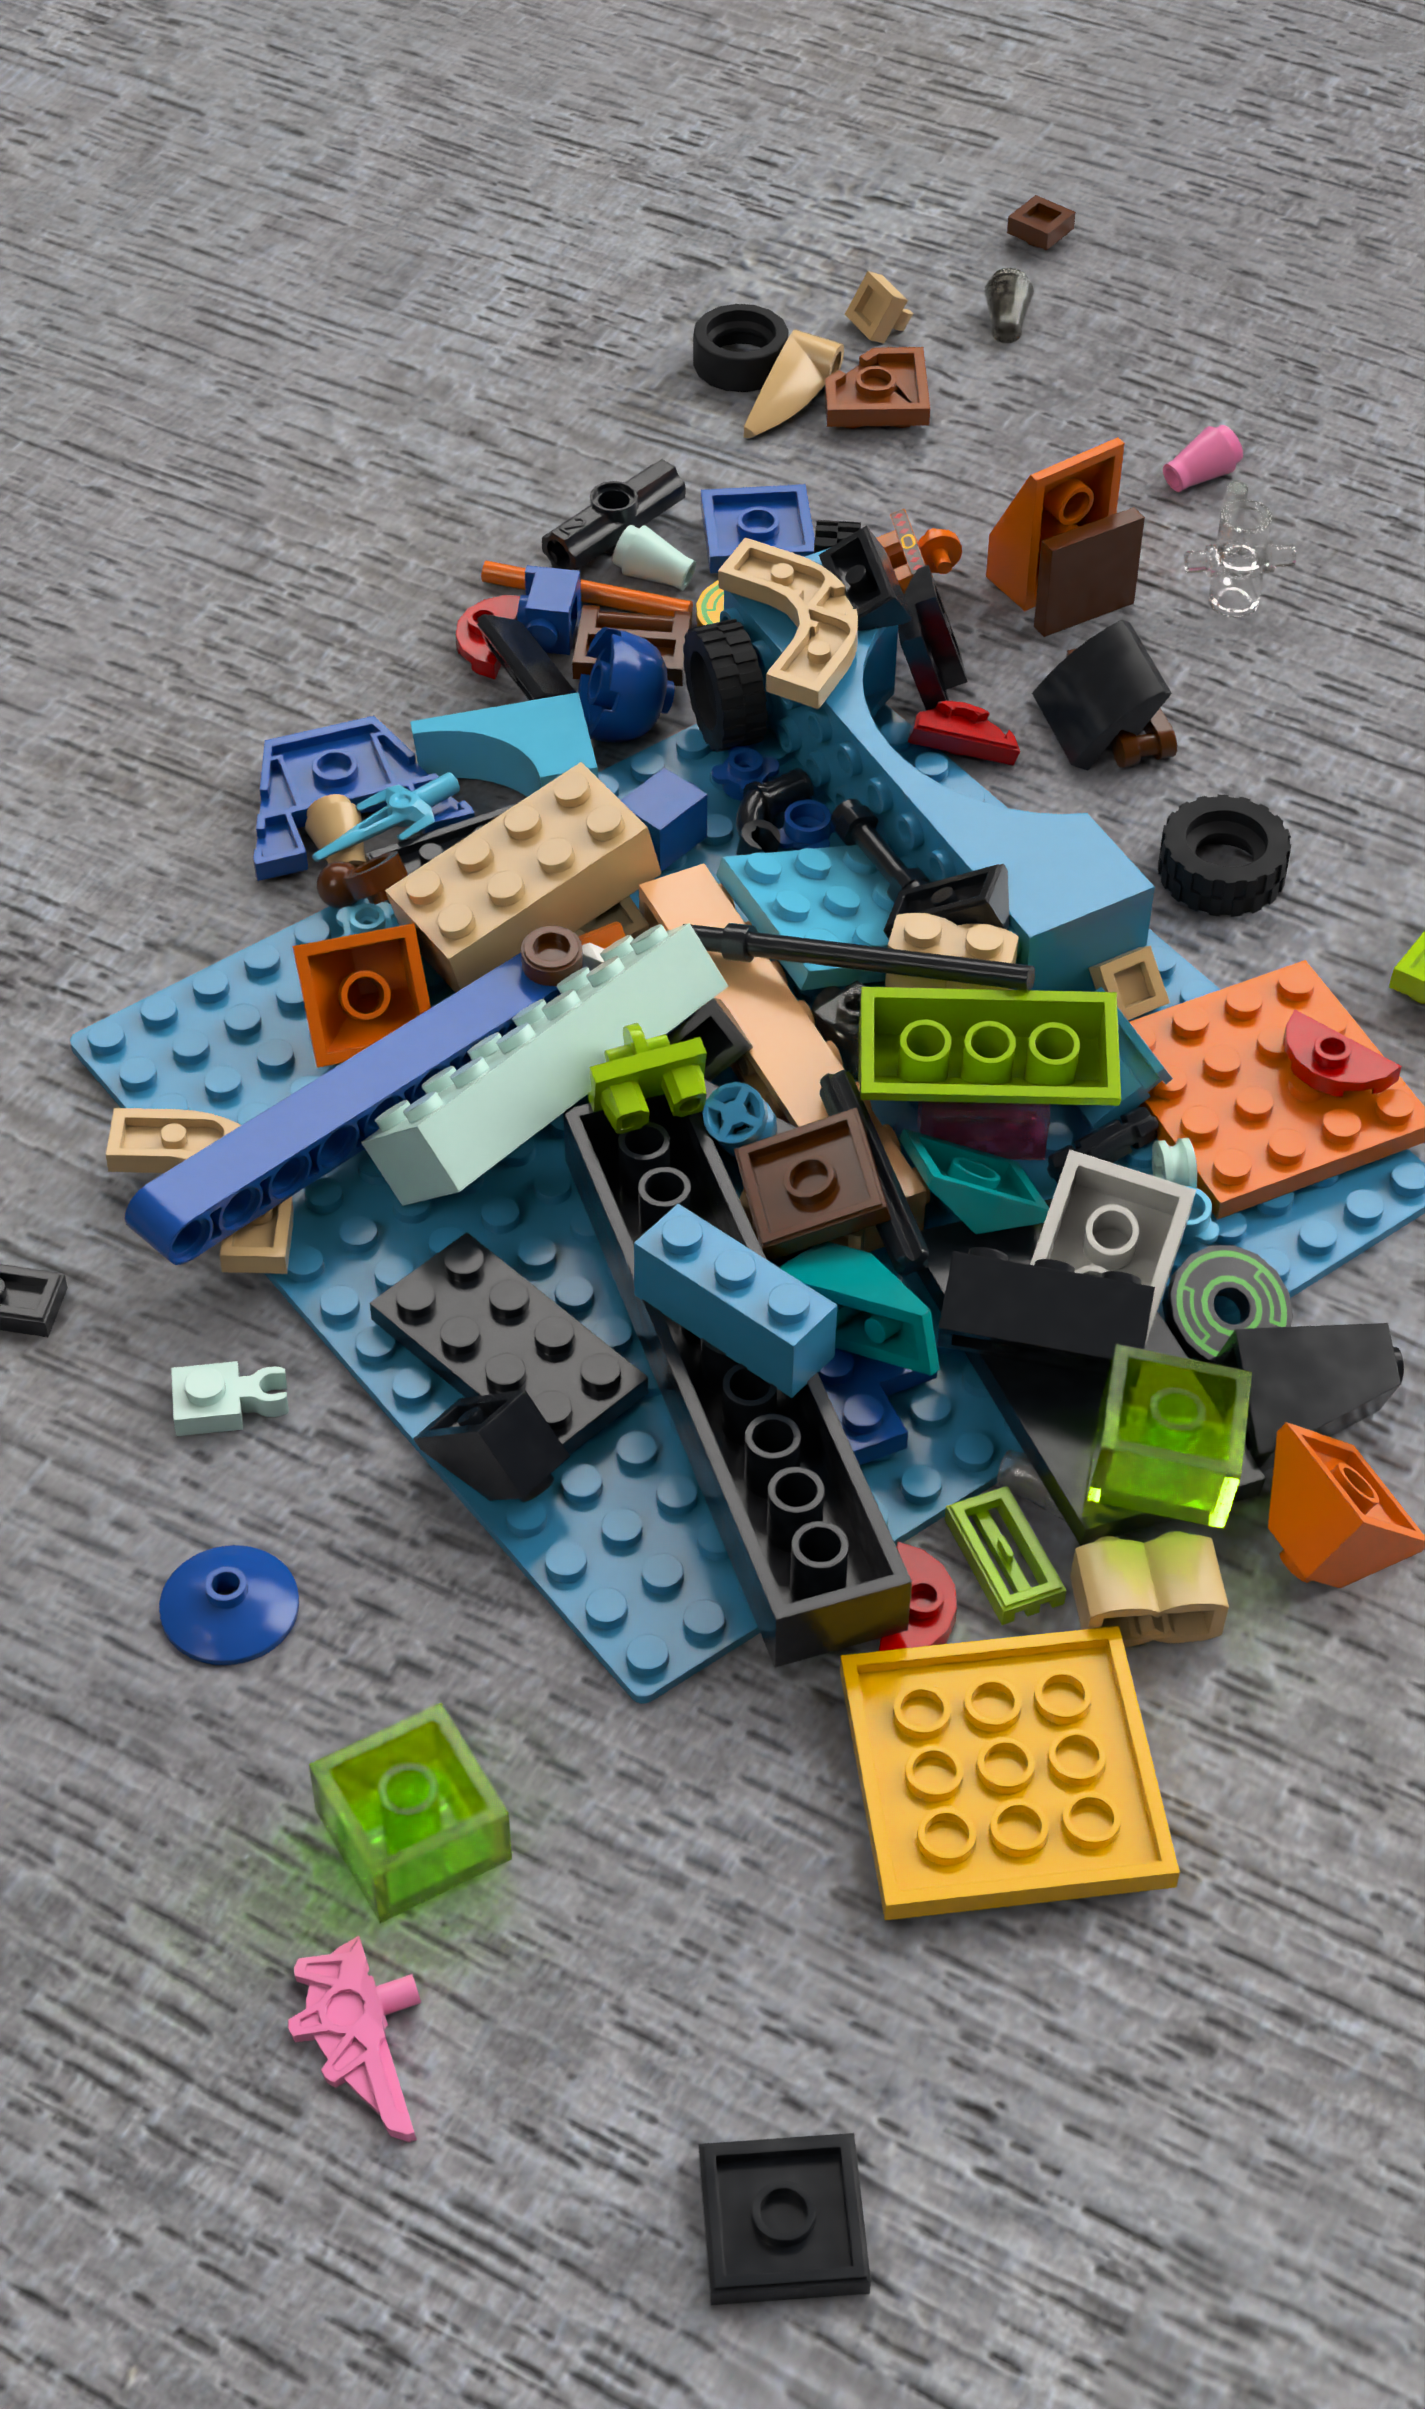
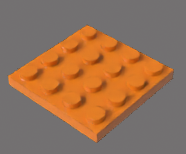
M1306 960L1129 1021L1173 1078L1167 1084L1161 1081L1148 1092L1151 1097L1138 1107H1146L1150 1114L1158 1120L1157 1139L1159 1141L1165 1140L1169 1146H1174L1179 1138L1190 1139L1197 1164L1196 1188L1203 1191L1211 1200L1212 1213L1217 1220L1425 1143V1106L1400 1076L1398 1082L1382 1093L1372 1094V1089L1361 1092L1344 1091L1343 1097H1336L1309 1087L1291 1071V1060L1285 1052L1283 1038L1286 1024L1295 1009L1382 1055Z

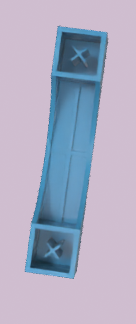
M827 549L805 556V558L823 566L819 555ZM724 590V610L720 613V622L737 619V622L744 626V630L748 633L753 649H755L758 657L757 660L762 672L763 685L766 692V673L793 640L798 628L789 616L770 605ZM898 625L858 631V645L853 662L819 709L766 692V709L768 711L766 723L776 734L782 749L787 753L791 752L805 768V772L811 779L812 784L823 789L834 802L835 808L848 799H857L862 805L869 807L879 821L875 830L907 868H920L929 880L934 882L996 864L1005 865L1008 870L1009 931L1019 936L1016 964L1034 966L1035 981L1032 990L1095 992L1096 989L1088 969L1089 967L1138 947L1147 946L1155 886L1088 813H1036L1010 809L971 798L943 786L921 773L890 746L878 730L873 717L880 707L894 695Z

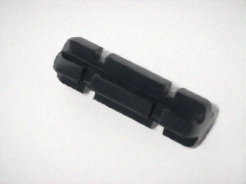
M1137 1107L1120 1116L1122 1123L1115 1119L1074 1141L1075 1149L1072 1145H1067L1052 1153L1048 1157L1049 1166L1047 1167L1050 1178L1055 1179L1058 1184L1069 1149L1114 1163L1132 1153L1130 1146H1133L1134 1149H1139L1155 1140L1158 1136V1120L1150 1114L1146 1107Z

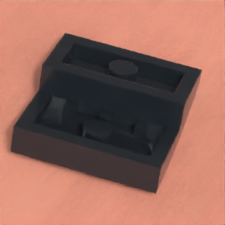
M929 565L917 569L904 594L914 620L898 625L900 645L926 711L935 709L938 702L949 701L947 689L968 682L961 651Z
M1120 620L1105 628L1075 649L1044 678L1032 693L1070 764L1087 771L1121 730L1139 735L1172 694L1131 623L1125 620Z

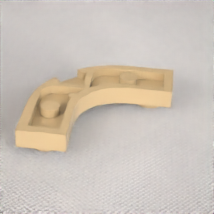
M745 537L718 570L719 589L770 605L789 616L798 629L793 640L766 673V692L819 709L846 674L856 655L858 645L857 609H853L848 598L845 596V585L820 564L795 553Z
M114 1108L106 1150L108 1172L165 1173L241 1125L221 1116L193 1110ZM292 1196L222 1240L220 1249L222 1272L287 1274L294 1216Z

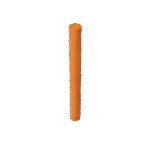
M486 560L482 568L481 579L482 582L525 590L526 568ZM581 579L582 602L648 615L674 616L675 611H693L692 601Z

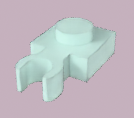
M238 1361L171 1368L173 1421L176 1436L243 1430L242 1414L258 1413L265 1417H279L289 1412L287 1392L267 1394L270 1390L287 1389L286 1373L282 1367L262 1368L250 1376H240Z

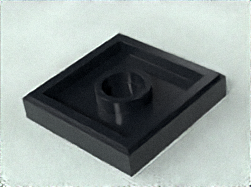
M854 2133L699 2144V2167L711 2305L870 2294L871 2278Z

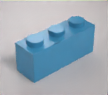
M680 1204L674 1206L634 1242V1295L641 1300H645L699 1338H703L726 1353L728 1357L739 1364L741 1363L749 1371L769 1384H773L778 1390L792 1398L807 1384L808 1380L834 1358L837 1304Z

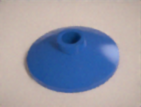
M240 1545L215 1547L200 1552L186 1560L167 1580L159 1602L161 1624L167 1638L174 1647L189 1658L212 1665L242 1664L269 1653L288 1636L296 1622L299 1611L297 1584L287 1566L266 1551ZM225 1590H236L228 1595L218 1594Z

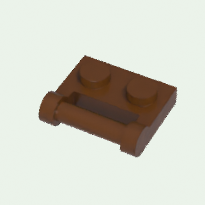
M583 605L572 660L573 679H580L581 674H591L596 658L586 656L588 649L597 632L603 627L623 630L648 640L659 650L665 661L667 680L673 681L674 686H683L685 674L683 644L685 643V633L688 632V629L692 628V612L675 611L674 616L603 612L600 610V606Z

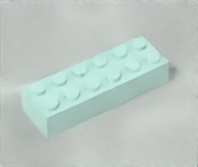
M690 923L668 931L664 929L662 924H658L635 939L631 935H627L614 942L600 953L604 963L592 971L588 967H584L557 984L556 987L561 995L548 1003L544 999L536 1001L517 1013L512 1018L517 1026L515 1029L503 1037L499 1032H496L470 1048L467 1053L472 1061L458 1070L454 1066L447 1067L424 1082L422 1088L426 1095L411 1105L408 1100L399 1102L378 1116L375 1122L380 1129L361 1143L402 1206L460 1192L581 1100L588 1092H591L589 1067L606 1063L605 1050L624 1045V1026L638 1023L646 1039L667 1034L726 989L728 984Z

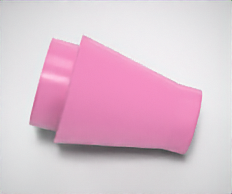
M1219 425L1216 428L1208 426L1172 461L1163 466L1165 480L1174 491L1181 492L1190 486L1232 473L1236 468V464L1243 458L1241 443L1229 427L1225 425Z

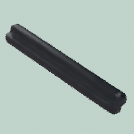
M844 1070L836 1074L827 1073L820 1080L822 1088L819 1094L829 1117L856 1107L861 1116L892 1220L877 1224L876 1228L894 1270L902 1276H907L913 1272L921 1273L929 1264L927 1260L929 1256L928 1247L865 1103L860 1099V1092L854 1078L849 1072Z

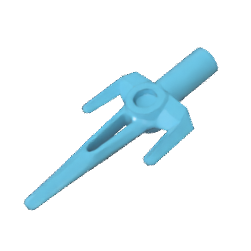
M447 772L412 792L401 785H395L356 805L358 811L385 801L387 806L354 826L332 843L312 855L314 862H319L395 826H410L397 835L399 841H404L424 830L435 822L431 807L460 791L458 780L451 772Z

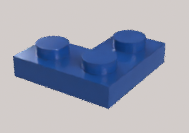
M835 1348L834 1358L818 1372V1375L859 1465L907 1448L908 1431L887 1396L936 1379L938 1371L933 1375H927Z

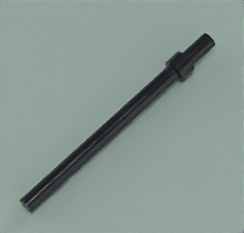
M728 923L725 928L690 924L705 949L711 952L722 953L723 958L726 960L751 962L754 957L1025 991L1032 990L1035 981V968L1032 965L759 933L753 925Z

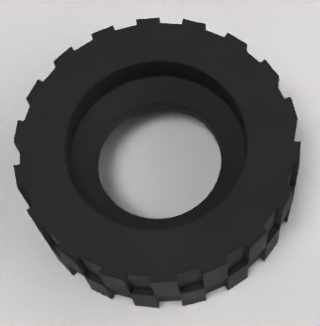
M730 619L688 629V632L685 633V643L683 644L686 685L697 725L703 734L706 744H709L712 751L721 752L729 750L734 746H746L762 742L767 732L766 722L768 720L766 692L764 690L762 672L757 660L758 657L755 649H753L748 633L744 630V626L737 622V619Z
M1229 795L1198 797L1196 801L1183 803L1179 806L1178 811L1172 812L1168 816L1167 824L1164 825L1158 874L1162 875L1161 883L1165 889H1169L1172 893L1171 897L1178 902L1182 901L1187 904L1188 908L1198 912L1200 910L1209 913V915L1219 917L1220 915L1236 917L1242 916L1243 913L1247 912L1255 913L1262 910L1264 905L1272 904L1277 898V893L1283 890L1292 845L1290 844L1291 836L1289 830L1284 828L1283 820L1278 815L1272 814L1269 808L1261 803L1258 805L1250 802V799L1244 797L1234 798L1229 797ZM1206 845H1230L1252 855L1253 861L1243 866H1219L1201 859L1196 855L1195 851L1197 848Z

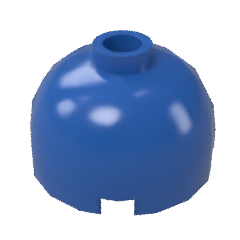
M603 627L599 630L590 644L586 655L587 657L596 658V662L590 675L581 674L578 693L590 739L603 742L625 743L643 736L654 727L660 713L667 714L670 711L674 699L675 686L673 681L667 680V667L659 650L648 640L632 633L609 627Z

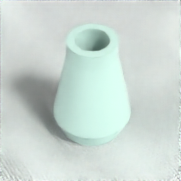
M629 525L620 536L612 559L614 565L622 568L623 575L670 585L682 591L690 583L696 568L695 560L686 557L646 525L640 529Z

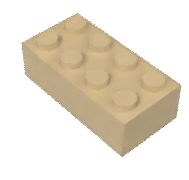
M580 762L386 889L385 892L399 926L415 924L421 956L456 993L521 953V944L524 938L533 930L544 926H561L576 932L637 891L639 884L651 881L662 873L648 827Z

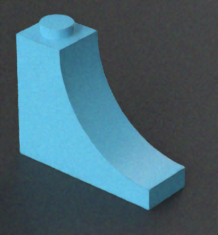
M578 692L410 721L418 765L428 774L436 773L438 776L451 772L456 778L478 779L504 785L526 797L580 762L599 779L598 767Z

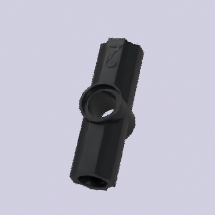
M663 459L650 465L625 483L620 481L603 482L591 490L590 506L542 537V551L550 560L552 568L569 570L580 569L604 552L614 553L620 536L629 525L641 528L683 500L686 494L685 482L678 475L676 467Z

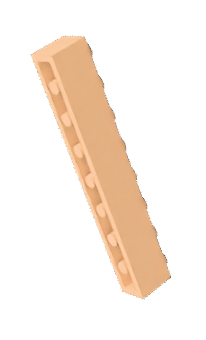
M704 863L639 884V910L649 923L650 928L662 924L664 929L668 931L688 923L725 928L728 923L752 925L750 921L744 922L735 909L733 898L721 883H717ZM707 951L728 984V987L714 998L722 1000L753 1046L750 1051L730 1066L739 1081L749 1084L756 1089L764 1101L769 1104L777 1118L795 1127L829 1117L819 1094L822 1088L820 1080L827 1073L836 1074L844 1070L842 1058L836 1045L831 1040L825 1041L815 1027L814 1017L808 1004L804 1000L798 1001L789 989L785 972L777 960L770 961L768 958L754 957L751 962L726 960L723 958L722 953ZM863 1100L920 1231L924 1230L925 1206L930 1202V1189L917 1168H911L902 1155L898 1138L892 1127L888 1124L882 1125L872 1111L870 1100ZM876 1225L865 1229L864 1251L871 1252L885 1247Z

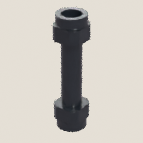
M848 799L835 808L831 816V823L835 827V832L847 846L858 845L889 882L890 885L887 890L889 898L895 903L899 891L931 883L920 868H907L875 830L879 821L869 807L862 805L857 799Z

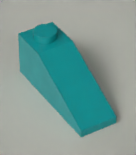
M827 1241L808 1248L779 1267L837 1304L835 1348L927 1375H933L940 1370L931 1310L872 1253Z

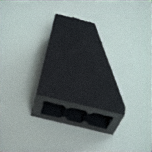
M1388 1323L1235 1329L1216 1356L1228 1420L1262 1473L1274 1467L1277 1431L1286 1422L1331 1437L1379 1411L1401 1385L1404 1374L1403 1357L1399 1348L1393 1347Z

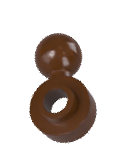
M397 851L380 855L357 867L347 862H333L321 870L317 878V891L323 902L333 908L342 909L352 906L358 900L367 898L370 904H378L388 900L385 890L405 878L408 872Z

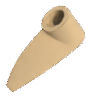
M793 330L776 359L744 425L743 438H752L781 424L804 408L825 387V379L841 369L844 345L803 331Z

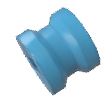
M740 1082L724 1084L714 1090L706 1100L703 1109L704 1125L712 1138L731 1156L736 1157L734 1151L736 1148L776 1135L777 1120L773 1110L764 1101L761 1094L749 1084ZM742 1125L749 1126V1128L746 1127L743 1130L737 1131V1133L735 1134V1128L741 1127Z

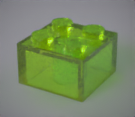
M1116 1344L1101 1397L1086 1500L1224 1529L1242 1473L1252 1372Z
M442 1703L436 1704L309 1764L316 1812L379 1923H383L512 1860L509 1813Z

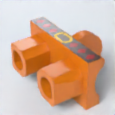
M905 508L890 514L895 530L876 537L889 557L903 594H905L918 568L929 565L931 573L947 574L958 563L962 555L960 540L950 530L929 529L918 541Z

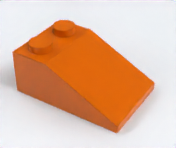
M1118 437L1031 474L989 534L986 577L1022 610L1027 611L1036 606L1042 540L1117 513L1125 445Z

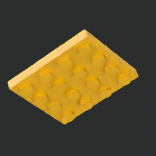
M1119 1626L840 1655L841 1682L885 1920L1177 1888L1180 1871Z

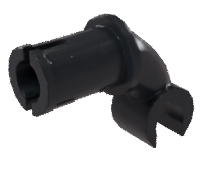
M795 768L773 780L764 783L753 781L745 785L743 799L740 802L736 816V827L740 838L736 851L737 855H748L761 852V850L765 853L778 852L780 832L772 824L775 816L785 812L786 808L796 801L813 800L811 798L814 796L813 784L804 770Z

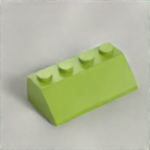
M861 987L858 1066L860 1099L1120 1106L1121 1080L1117 992Z

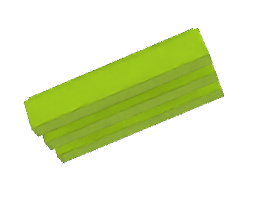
M1008 1486L946 1506L944 1520L1001 1625L1014 1622L1015 1613L1024 1611L1027 1617L1040 1613L1041 1604L1049 1602L1052 1608L1065 1604L1067 1590ZM996 1508L1037 1580L1038 1586L1031 1588L1014 1558L1011 1547L989 1513V1509ZM968 1516H972L1014 1594L1010 1595Z

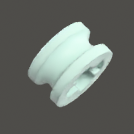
M1179 1138L1174 1146H1169L1165 1140L1154 1142L1152 1147L1153 1176L1183 1186L1197 1187L1196 1157L1189 1138Z

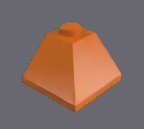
M414 923L292 946L316 1068L343 1063L431 1008Z
M1288 1422L1277 1431L1268 1529L1283 1548L1279 1553L1281 1561L1298 1579L1305 1583H1309L1312 1580L1342 1588L1416 1555L1425 1549V1535L1354 1445Z

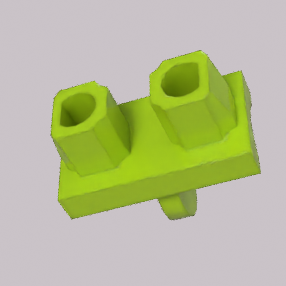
M638 1023L626 1025L623 1027L624 1045L605 1050L606 1063L589 1067L591 1092H588L589 1103L594 1112L604 1111L615 1132L618 1134L640 1129L649 1122V1109L645 1101L646 1098L665 1094L673 1116L684 1117L702 1112L704 1109L707 1095L704 1081L707 1052L701 1037L670 1045L666 1034L646 1039Z

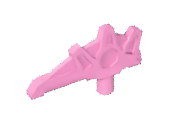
M360 1936L338 1947L331 1954L298 1958L294 1966L295 1979L297 1982L309 1986L306 1997V2009L288 2019V2029L295 2042L315 2040L327 2059V2062L321 2069L326 2082L335 2088L346 2082L362 2100L381 2116L383 2125L391 2137L406 2142L417 2140L385 2033V2029L388 2026L385 2015L421 2004L413 1974L376 1986L373 1976L368 1975L369 1966Z

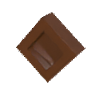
M1035 195L1008 216L1007 233L1026 241L1031 246L1047 251L1074 229L1076 212Z

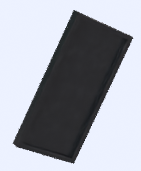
M1052 1199L1044 1200L1050 1208ZM963 1221L921 1230L929 1250L927 1258L929 1264L921 1273L917 1272L940 1312H942L953 1251L968 1253L969 1249L974 1247L991 1248L1005 1253L1008 1256V1261L1030 1264L1044 1223L975 1234ZM1158 1311L1144 1348L1138 1382L964 1351L1080 1546L1092 1543L1104 1536H1119L1261 1494L1266 1477Z

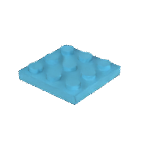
M858 845L815 849L804 848L801 850L770 853L756 852L748 855L722 857L716 877L759 933L887 948L889 939L883 930L894 905V902L887 895L890 884ZM779 960L800 990L885 981L886 973Z

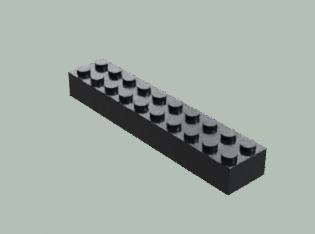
M665 1094L646 1098L645 1101L649 1109V1122L640 1129L618 1134L615 1132L604 1111L594 1112L590 1103L567 1109L563 1113L566 1164L774 1667L784 1666L907 1631L912 1589L911 1578L818 1372L791 1398L778 1390L773 1384H769L749 1371L741 1363L739 1364L728 1357L726 1353L703 1338H699L645 1300H641L634 1295V1242L677 1204L685 1207L766 1259L715 1144L704 1125L701 1113L698 1112L684 1117L673 1116Z

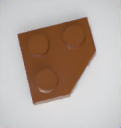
M924 347L872 348L859 356V365L847 373L838 370L825 379L824 395L827 427L854 429L861 426H894L898 428L929 426L930 400Z

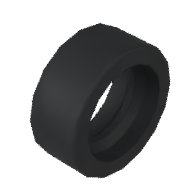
M731 304L717 307L705 313L695 323L693 366L698 376L710 386L734 392L761 390L788 339L789 330L780 316L769 309L757 305ZM732 344H751L760 347V349L737 352L721 347Z

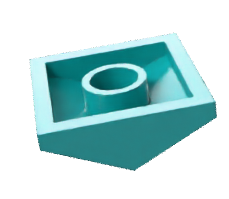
M903 1128L899 1141L928 1188L975 1234L1045 1222L1049 1207L1017 1161Z

